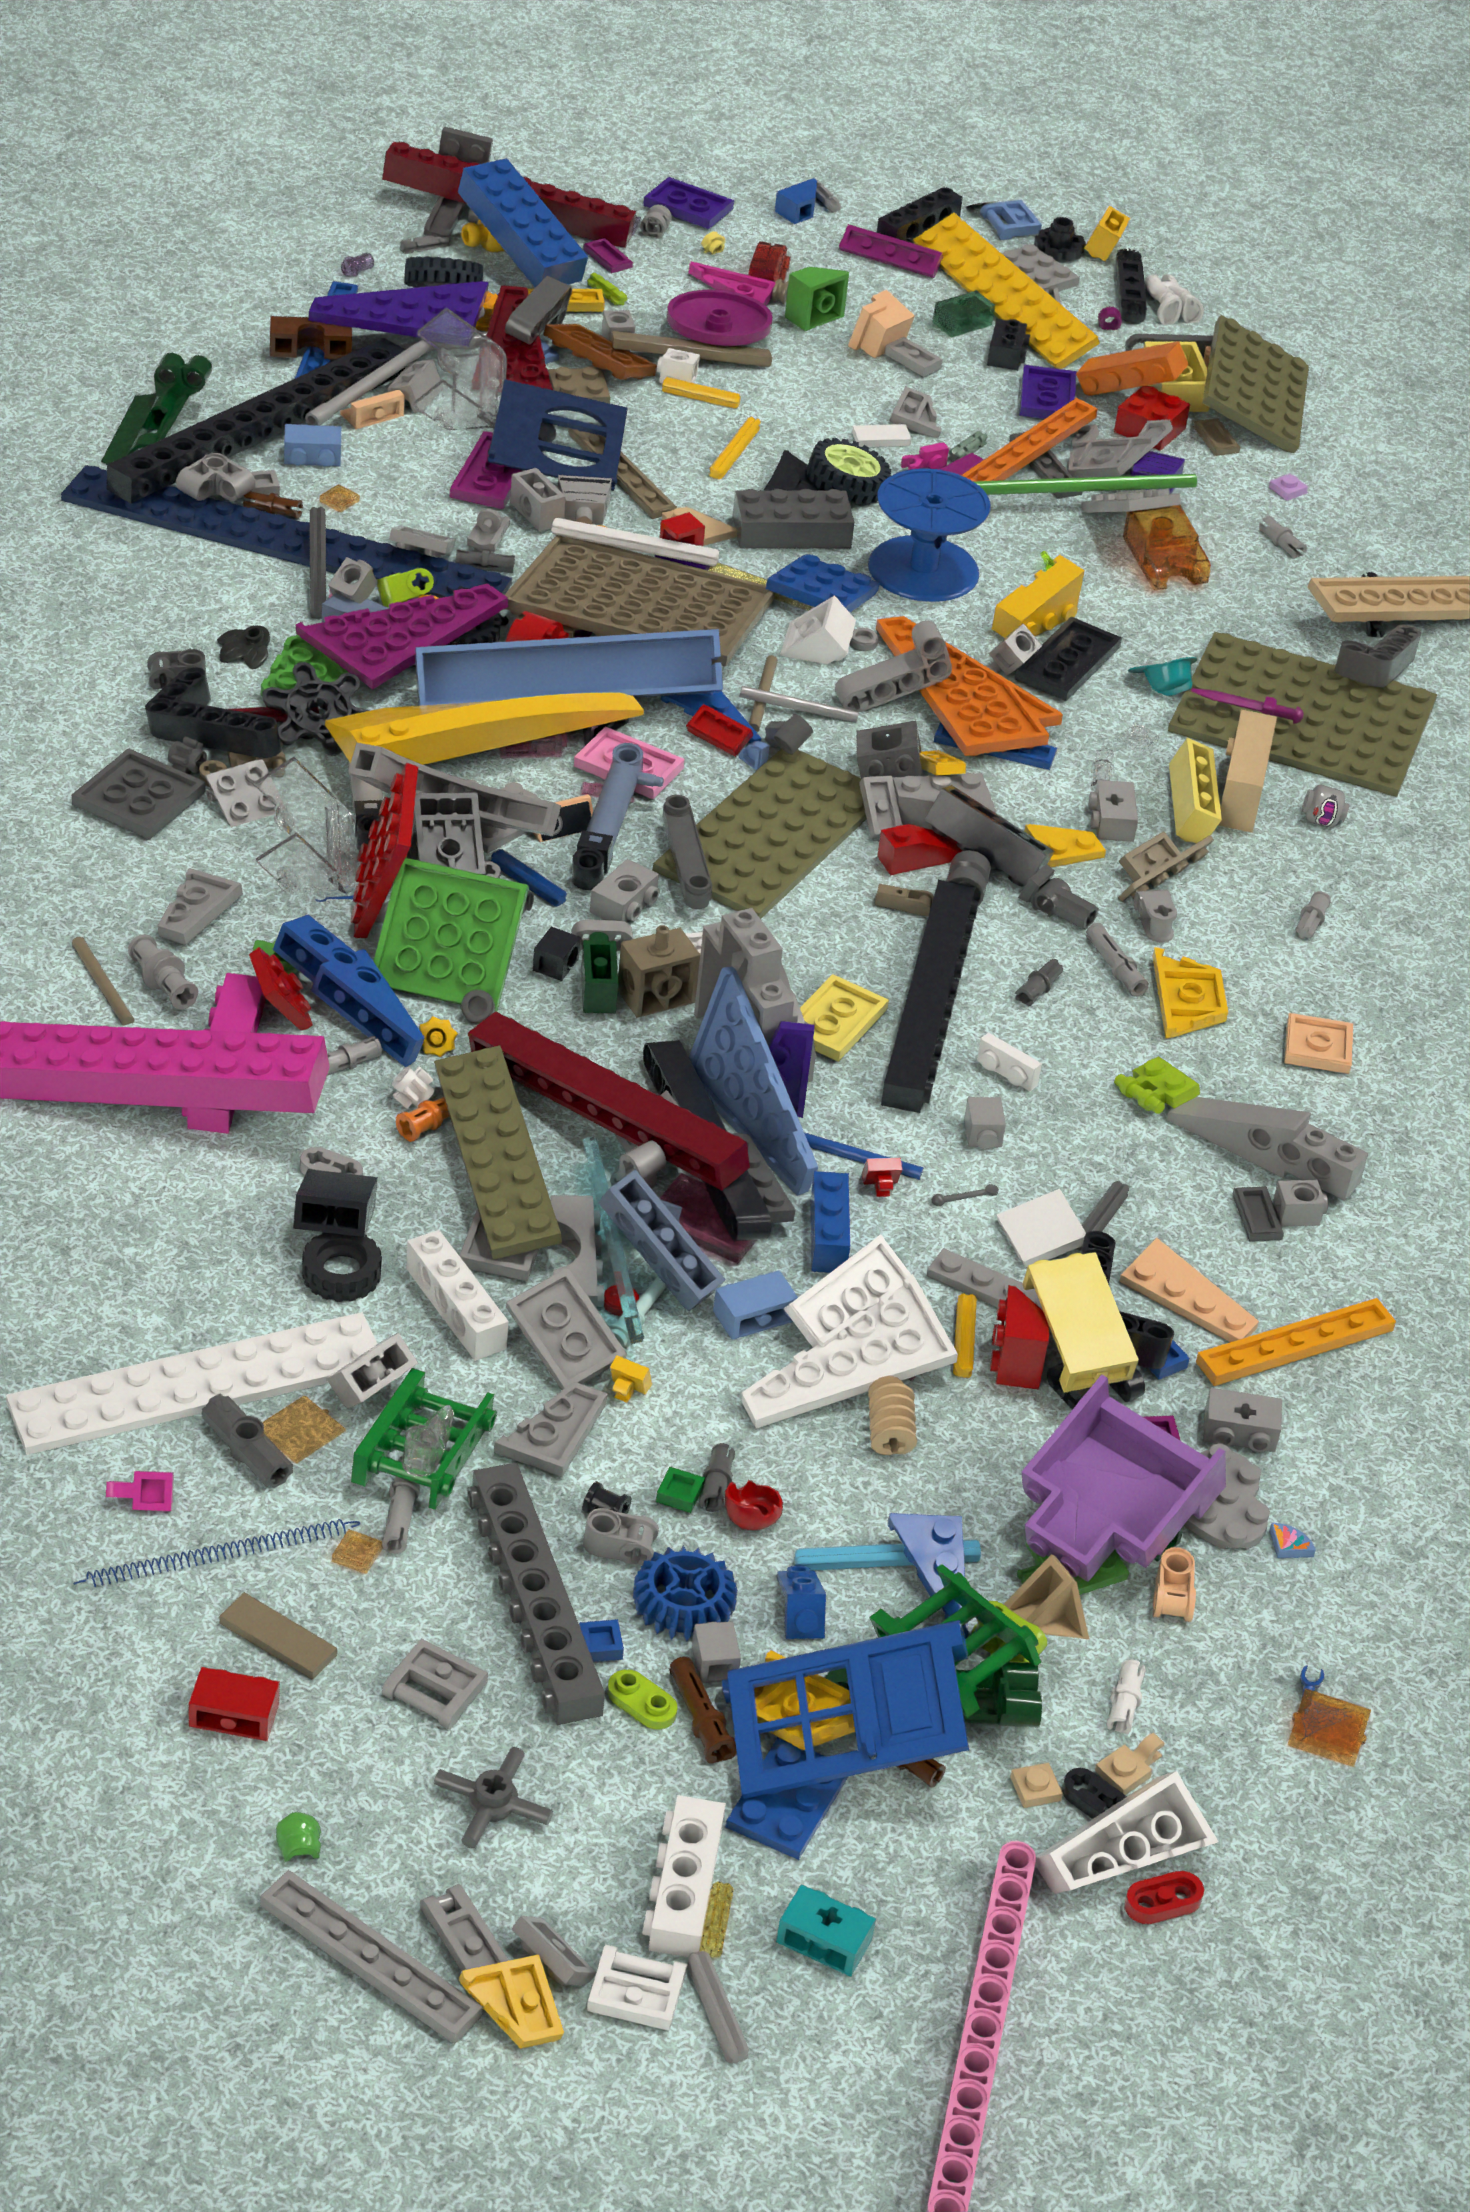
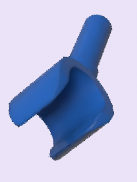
M1308 1665L1303 1667L1300 1674V1681L1304 1687L1298 1714L1308 1716L1307 1711L1305 1715V1709L1310 1706L1315 1689L1320 1687L1324 1680V1671L1321 1669L1318 1681H1308L1305 1676Z

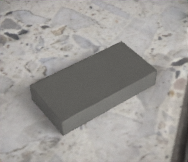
M1267 1186L1234 1188L1232 1194L1249 1242L1283 1240L1284 1233Z

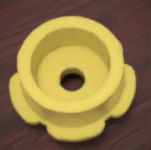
M710 232L701 242L702 247L705 249L704 253L711 252L713 255L722 252L726 240L724 236L719 235L717 232Z

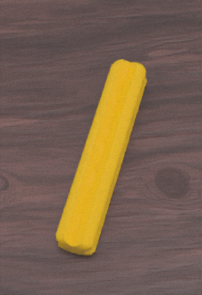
M666 377L662 384V391L665 393L737 409L740 405L741 395L738 393Z
M962 1293L958 1296L954 1348L958 1354L957 1362L953 1363V1374L957 1377L970 1378L972 1376L977 1299L973 1294L966 1295Z

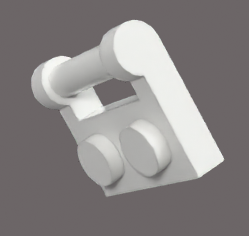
M605 1944L589 1995L587 2011L670 2031L684 1983L687 1964L675 1961L674 1965L637 1957L618 1952V1947ZM613 1968H614V1969L623 1970V1971H627V1972H631V1973H635V1974H639V1975H643V1976H648V1977H652V1978L664 1980V1981H668L669 1983H665V1982H661V1981H657V1980H652V1979H648V1978H644V1977H640V1976H636V1975H632V1974H627V1973L615 1971V1970H613Z

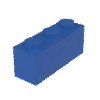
M814 1171L810 1196L811 1272L831 1273L849 1259L851 1247L849 1173Z

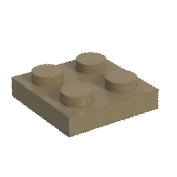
M592 366L573 369L567 367L548 369L550 384H552L554 391L610 403V394L602 369Z

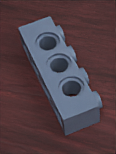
M636 1169L609 1188L598 1202L676 1299L688 1311H691L712 1295L716 1288H719L726 1280Z

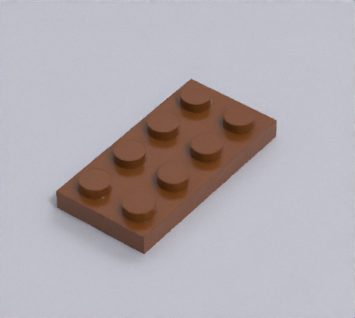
M553 324L545 326L543 335L552 339V344L572 350V354L576 357L591 360L592 365L597 368L612 371V376L621 380H627L628 377L643 379L646 376L656 375V364L629 350L614 349L610 340L580 324Z

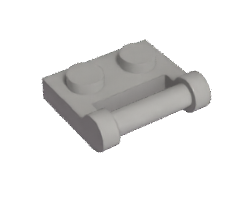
M421 1638L387 1678L382 1688V1695L392 1700L396 1697L438 1719L439 1725L451 1730L460 1719L461 1714L487 1684L488 1672ZM410 1679L450 1700V1702L444 1705L405 1683Z

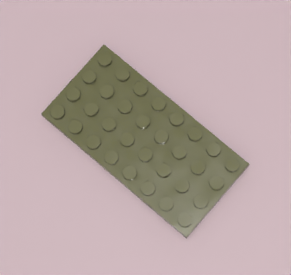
M781 748L696 824L712 882L711 899L736 911L753 908L759 918H763L867 819L859 784L861 778L799 749L791 755ZM669 848L653 863L652 871L679 883L672 852Z

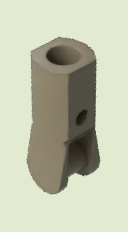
M879 883L875 906L928 917L934 896L931 892L925 890H909Z

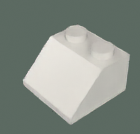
M834 595L789 623L780 656L829 664L834 660L838 662L848 653L856 619Z

